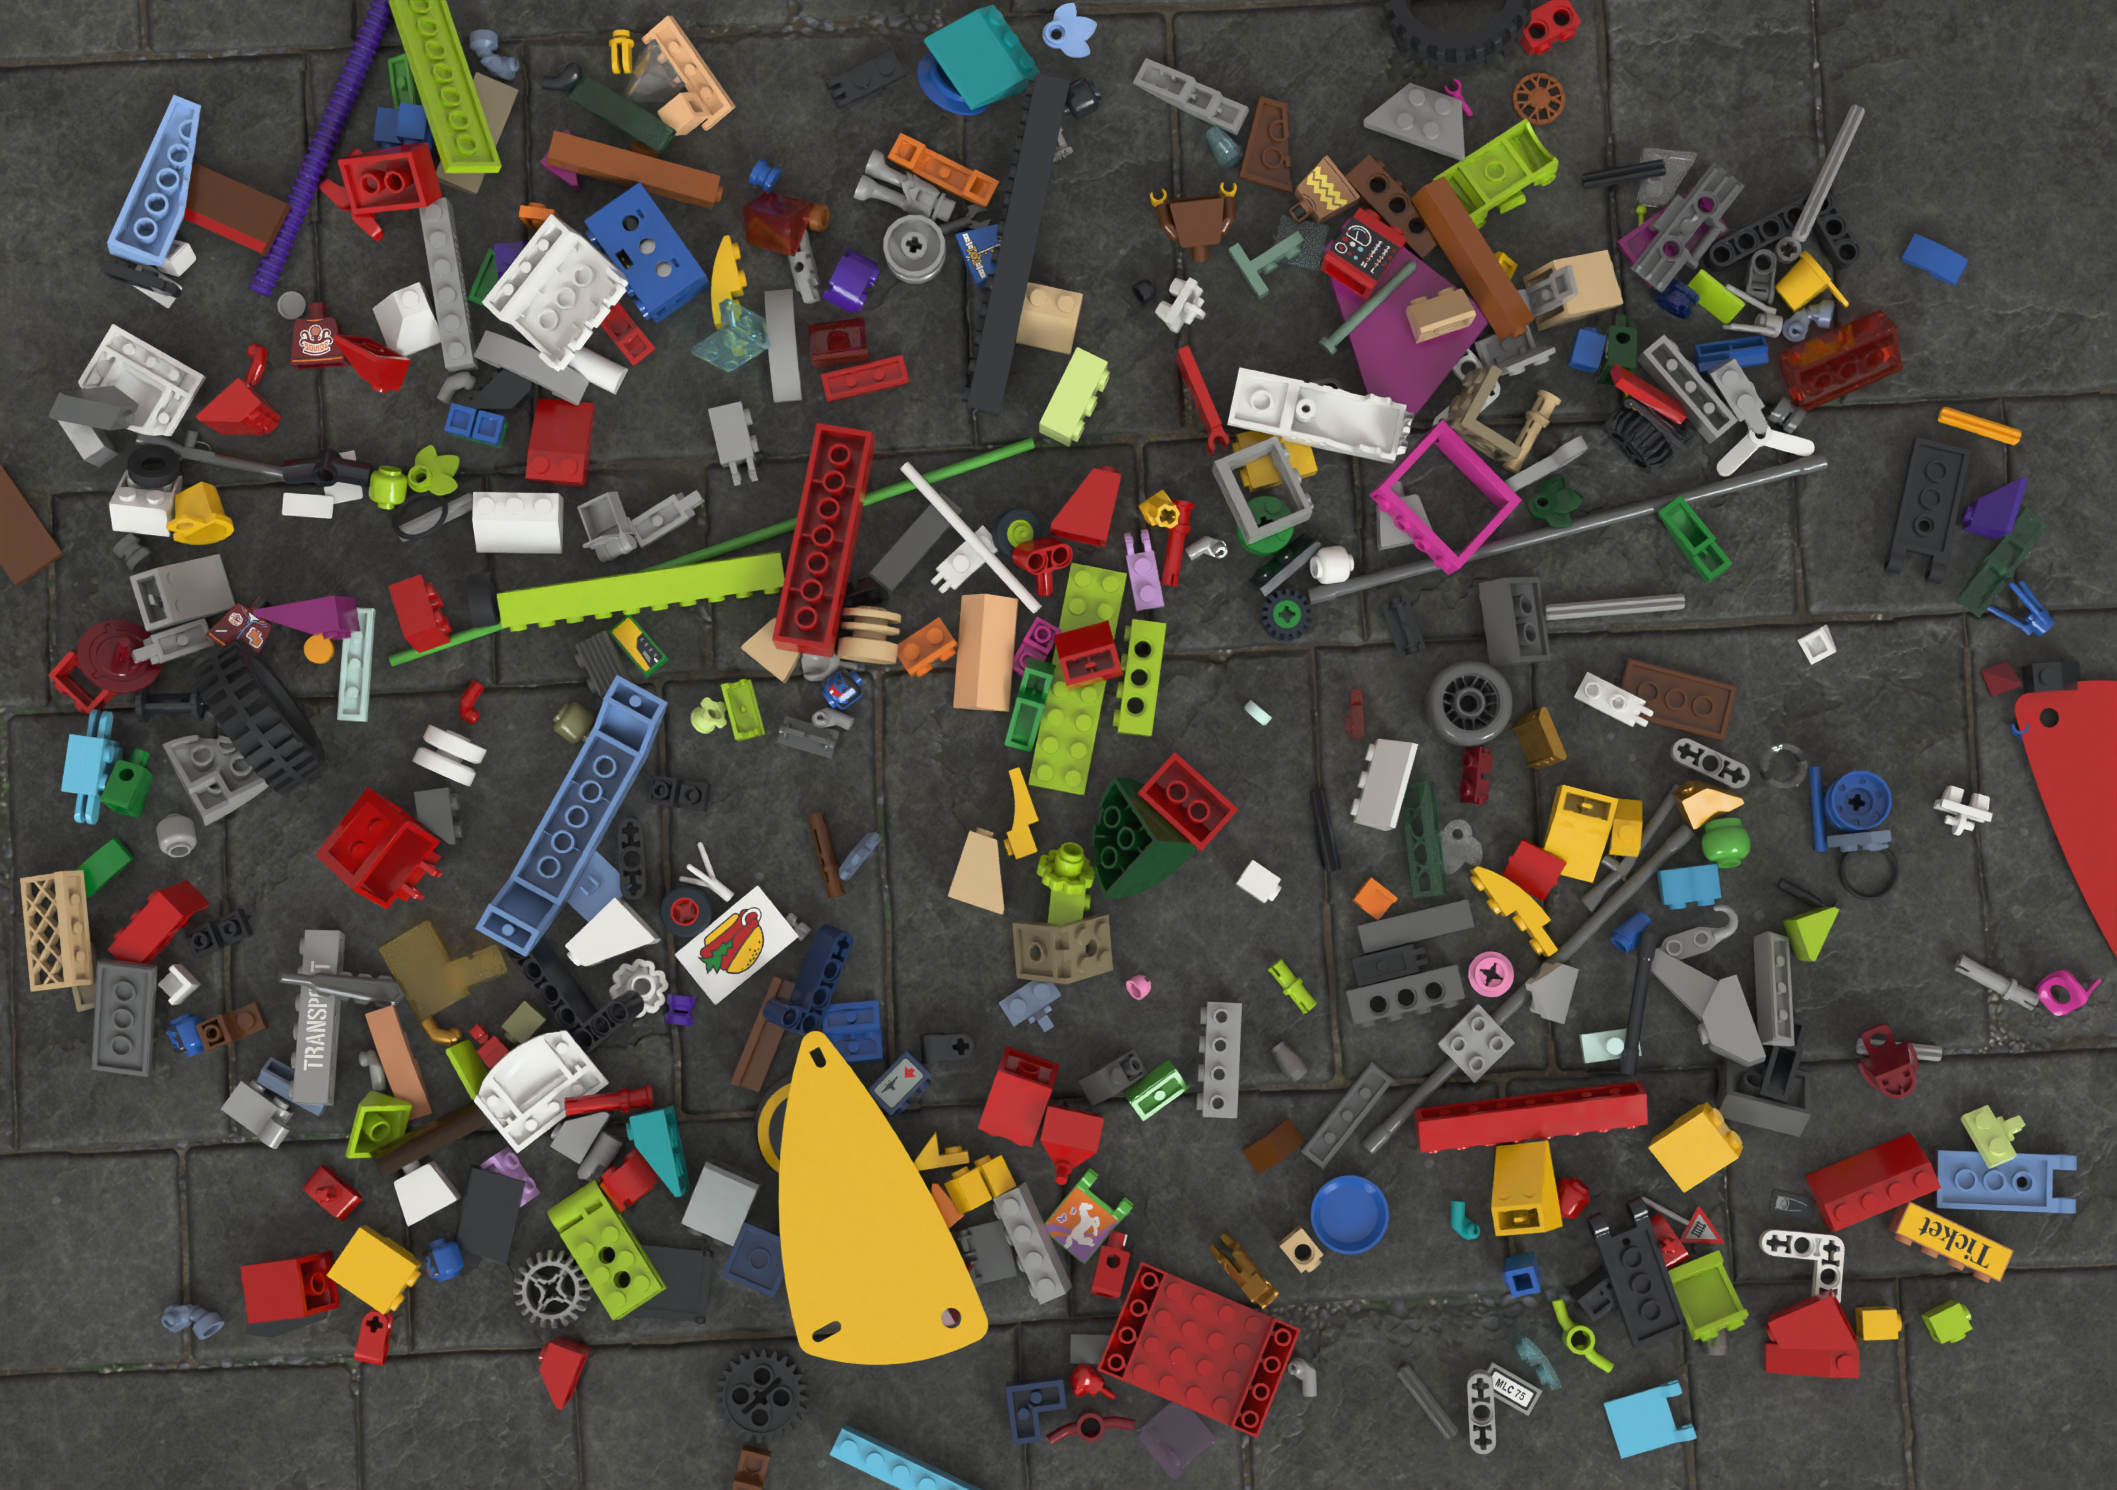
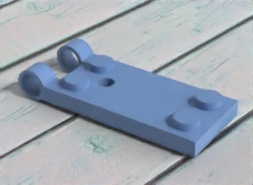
M1935 1150V1175L1941 1189L1934 1191V1207L2076 1213V1198L2052 1197L2053 1169L2077 1170V1155L2016 1153L2017 1156L2014 1159L1989 1169L1979 1151ZM2021 1176L2026 1179L2024 1187H2019L2016 1183L2017 1179Z

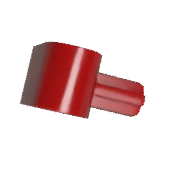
M1051 536L1018 544L1012 554L1013 562L1017 566L1036 575V591L1039 596L1051 595L1053 592L1052 571L1066 567L1073 557V551L1069 545Z
M322 1164L302 1187L311 1198L341 1221H345L363 1199L353 1187L330 1168Z
M1659 1212L1652 1216L1650 1221L1667 1270L1669 1271L1682 1264L1690 1256L1664 1217Z

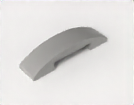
M1571 265L1551 273L1549 278L1527 289L1517 290L1534 317L1569 302L1578 294Z
M793 289L764 291L774 403L802 401Z
M487 330L474 354V357L499 369L503 367L553 391V395L576 406L579 405L589 383L586 377L567 366L564 370L560 369L558 372L554 368L549 367L539 357L541 352Z

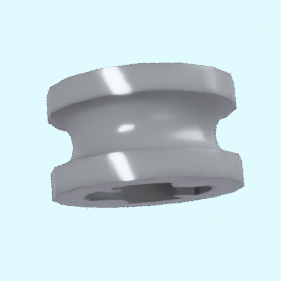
M1792 237L1782 238L1773 249L1776 260L1782 264L1794 262L1801 253L1800 242ZM1786 244L1792 246L1790 250H1794V253H1791L1788 257L1783 255L1785 251L1781 252V248Z

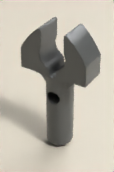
M978 204L968 206L969 212L965 217L940 224L938 227L941 229L942 234L946 235L966 228L975 230L990 226L991 219L983 222L974 220L976 215L987 213L988 209Z

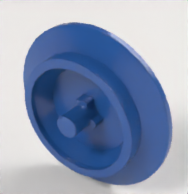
M932 52L926 54L920 60L917 66L918 82L924 93L938 106L960 115H976L989 107L990 104L971 110Z

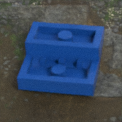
M879 1001L829 1004L822 1020L823 1034L827 1036L847 1064L884 1061Z

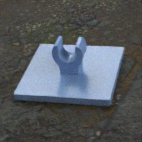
M595 851L567 902L585 920L590 922L613 898H621L623 896L620 890L619 872L603 856ZM633 885L626 886V890H629Z

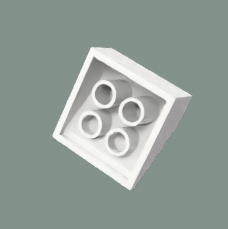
M1377 739L1374 744H1369L1365 760L1369 761L1367 772H1361L1358 787L1362 788L1360 798H1354L1350 815H1354L1353 822L1383 831L1396 827L1418 744Z

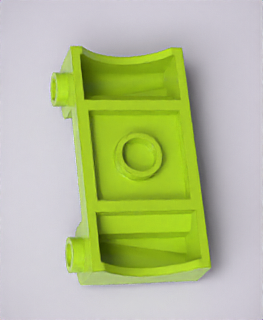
M1526 118L1467 156L1464 162L1459 161L1433 178V181L1443 176L1446 178L1479 230L1485 225V218L1489 210L1531 183L1534 186L1550 184L1556 178L1555 173L1558 169L1559 161L1544 148Z

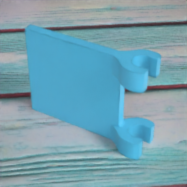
M1677 1379L1665 1382L1657 1387L1603 1402L1621 1459L1676 1442L1697 1438L1692 1423L1678 1428L1675 1426L1667 1397L1682 1394Z

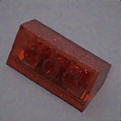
M1881 309L1778 353L1781 375L1796 407L1800 406L1806 411L1902 370L1897 326Z

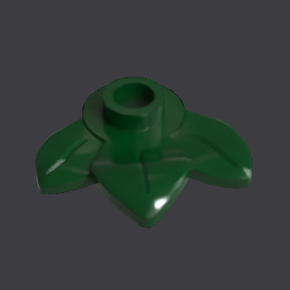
M1555 476L1541 483L1539 492L1530 496L1527 508L1534 518L1545 519L1552 527L1568 528L1572 526V519L1569 513L1579 508L1584 498L1576 490L1565 488L1564 477ZM1537 502H1543L1547 504V506L1541 507L1538 505Z

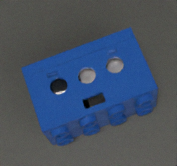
M640 182L584 221L588 227L585 234L591 243L599 251L603 249L604 253L602 254L624 273L629 282L625 287L626 292L630 298L636 295L637 298L633 301L646 320L652 318L656 324L711 286L702 268ZM624 251L629 260L622 258L623 261L620 262L617 257H621Z

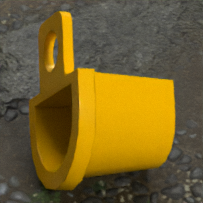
M1806 250L1799 254L1801 259L1775 285L1776 291L1793 313L1803 308V306L1827 289L1832 292L1844 308L1849 306V303L1831 282L1829 276Z
M201 481L174 496L175 519L166 523L167 530L176 532L173 534L174 541L190 545H206L219 542L232 535L234 531L231 518L225 515L215 486Z

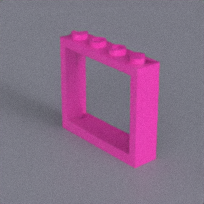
M1444 420L1434 425L1369 494L1379 505L1377 508L1386 512L1394 520L1395 526L1399 530L1406 532L1414 540V545L1420 551L1426 552L1434 560V565L1437 568L1440 566L1447 575L1459 570L1522 501ZM1432 443L1499 509L1458 556L1390 489Z

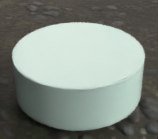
M1252 700L1244 707L1263 726L1267 725L1272 719L1270 715Z

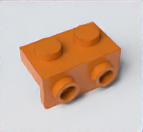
M529 203V206L520 205L519 217L527 229L539 230L550 214L560 219L554 209H546L544 204Z

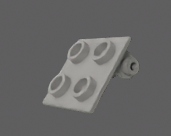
M1477 1003L1437 1044L1475 1083L1515 1042Z

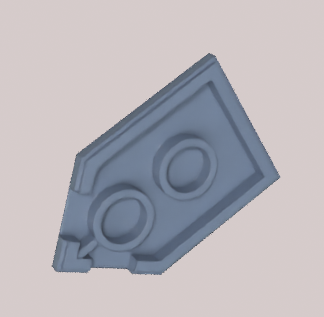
M877 832L866 834L839 868L841 879L847 881L852 877L881 841V835Z

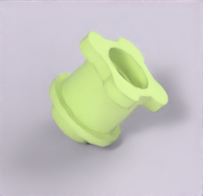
M706 697L701 701L702 707H697L691 712V723L701 733L708 734L714 730L715 725L718 728H722L727 724L725 719L726 705L722 701L714 702Z

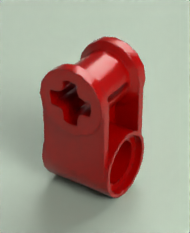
M373 1308L364 1316L355 1348V1361L384 1366L388 1354L389 1337L393 1322L390 1311L383 1315ZM376 1316L379 1317V1322L383 1323L379 1328L376 1327V1322L371 1321Z

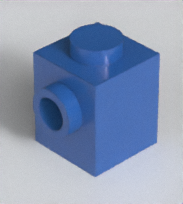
M1584 327V330L1579 329L1574 336L1567 367L1594 374L1599 369L1607 336L1601 335V331L1595 328Z
M1529 1252L1506 1257L1505 1268L1502 1269V1277L1505 1286L1509 1285L1512 1298L1541 1292L1542 1277L1535 1253Z

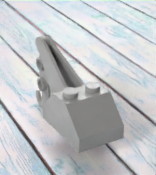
M1716 905L1714 906L1715 911H1723L1728 915V924L1721 928L1697 927L1667 937L1663 941L1662 946L1656 948L1651 973L1701 1021L1697 1030L1703 1045L1708 1043L1711 1051L1745 1068H1750L1763 1064L1766 1055L1737 974L1721 979L1718 982L1681 962V960L1710 951L1722 939L1731 936L1736 931L1739 922L1736 912L1729 906Z

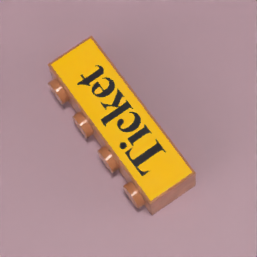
M1910 1201L1898 1206L1888 1228L1889 1231L1896 1234L1895 1240L1911 1246L1912 1242L1921 1245V1252L1936 1259L1938 1254L1948 1258L1946 1264L1963 1271L1964 1267L1974 1270L1972 1276L1986 1283H1989L1990 1279L2001 1281L2014 1250Z

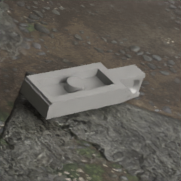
M695 490L686 497L682 492L677 495L673 494L631 521L635 531L633 536L640 547L644 549L689 521L695 515L693 509L705 502L698 490Z
M202 618L151 635L148 639L143 640L145 647L132 651L131 655L134 663L150 659L152 665L161 664L214 646L215 642L205 636L209 630L206 619Z

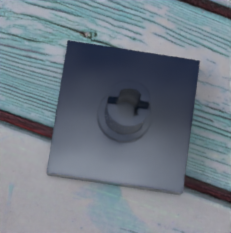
M744 1221L721 1276L775 1298L784 1277L780 1235Z

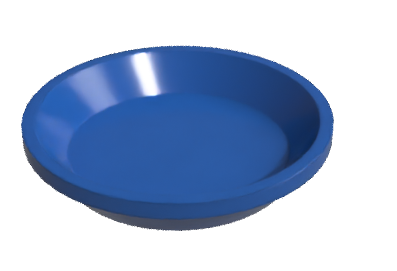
M1344 1175L1331 1179L1318 1190L1311 1205L1310 1217L1315 1234L1325 1246L1342 1254H1358L1375 1246L1383 1237L1388 1226L1389 1209L1383 1193L1375 1184L1363 1177Z

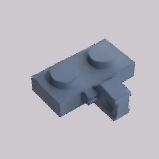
M1890 830L1827 836L1828 848L1840 847L1841 852L1858 851V845L1862 846L1863 850L1878 851L1889 848L1887 842L1892 841Z
M1032 980L998 1003L1013 1026L1027 1018L1030 1024L1037 1020L1043 1031L1047 1032L1054 1027L1047 1016V1013L1052 1011L1049 1003L1062 995L1054 983Z

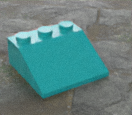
M995 5L977 9L923 40L971 110L1022 93L1027 88L1028 81H1034L1036 74H1041L1033 58L1028 55L1019 42V38L1012 32L1002 13L997 10Z
M674 1105L640 1112L629 1117L630 1123H626L629 1140H634L635 1147L673 1195L680 1197L691 1190Z

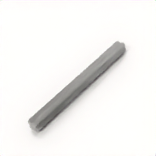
M1857 104L1850 107L1792 232L1793 239L1800 242L1806 241L1865 113L1863 107H1859Z

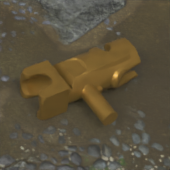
M1224 1233L1219 1236L1229 1248L1234 1250L1232 1255L1236 1261L1231 1260L1222 1249L1218 1250L1213 1244L1210 1246L1209 1251L1226 1272L1241 1286L1243 1292L1253 1303L1257 1302L1263 1309L1269 1306L1279 1295L1278 1290L1268 1279L1263 1277V1273L1252 1257L1233 1235Z

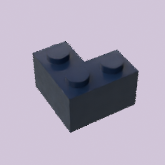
M1063 1375L1006 1382L1013 1445L1041 1442L1039 1412L1067 1409Z

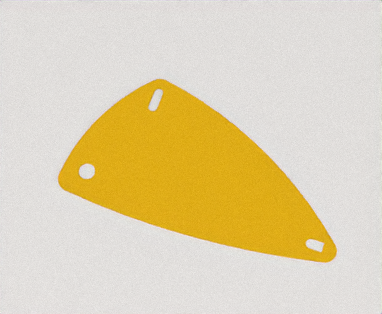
M819 1031L809 1032L801 1042L792 1076L784 1118L779 1170V1224L782 1261L791 1314L800 1347L807 1354L828 1360L854 1364L887 1365L933 1358L961 1349L980 1340L988 1329L987 1316L957 1245L921 1175L871 1095L827 1036ZM817 1047H820L826 1059V1065L822 1068L815 1065L809 1053ZM955 1308L960 1312L961 1322L956 1328H947L943 1325L941 1316L944 1310ZM838 1321L841 1324L839 1332L823 1341L815 1342L812 1339V1334L816 1330L829 1323Z

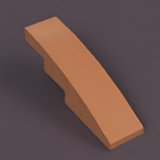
M395 1005L366 1013L365 1016L394 1097L412 1104L408 1121L434 1113L417 1059L413 1057L407 1034L403 1032Z

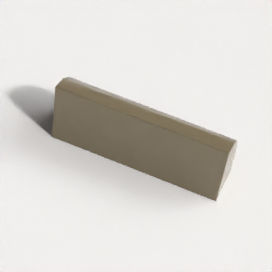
M476 72L473 82L496 148L519 90ZM441 160L436 170L438 182L469 194H477L485 173H445Z

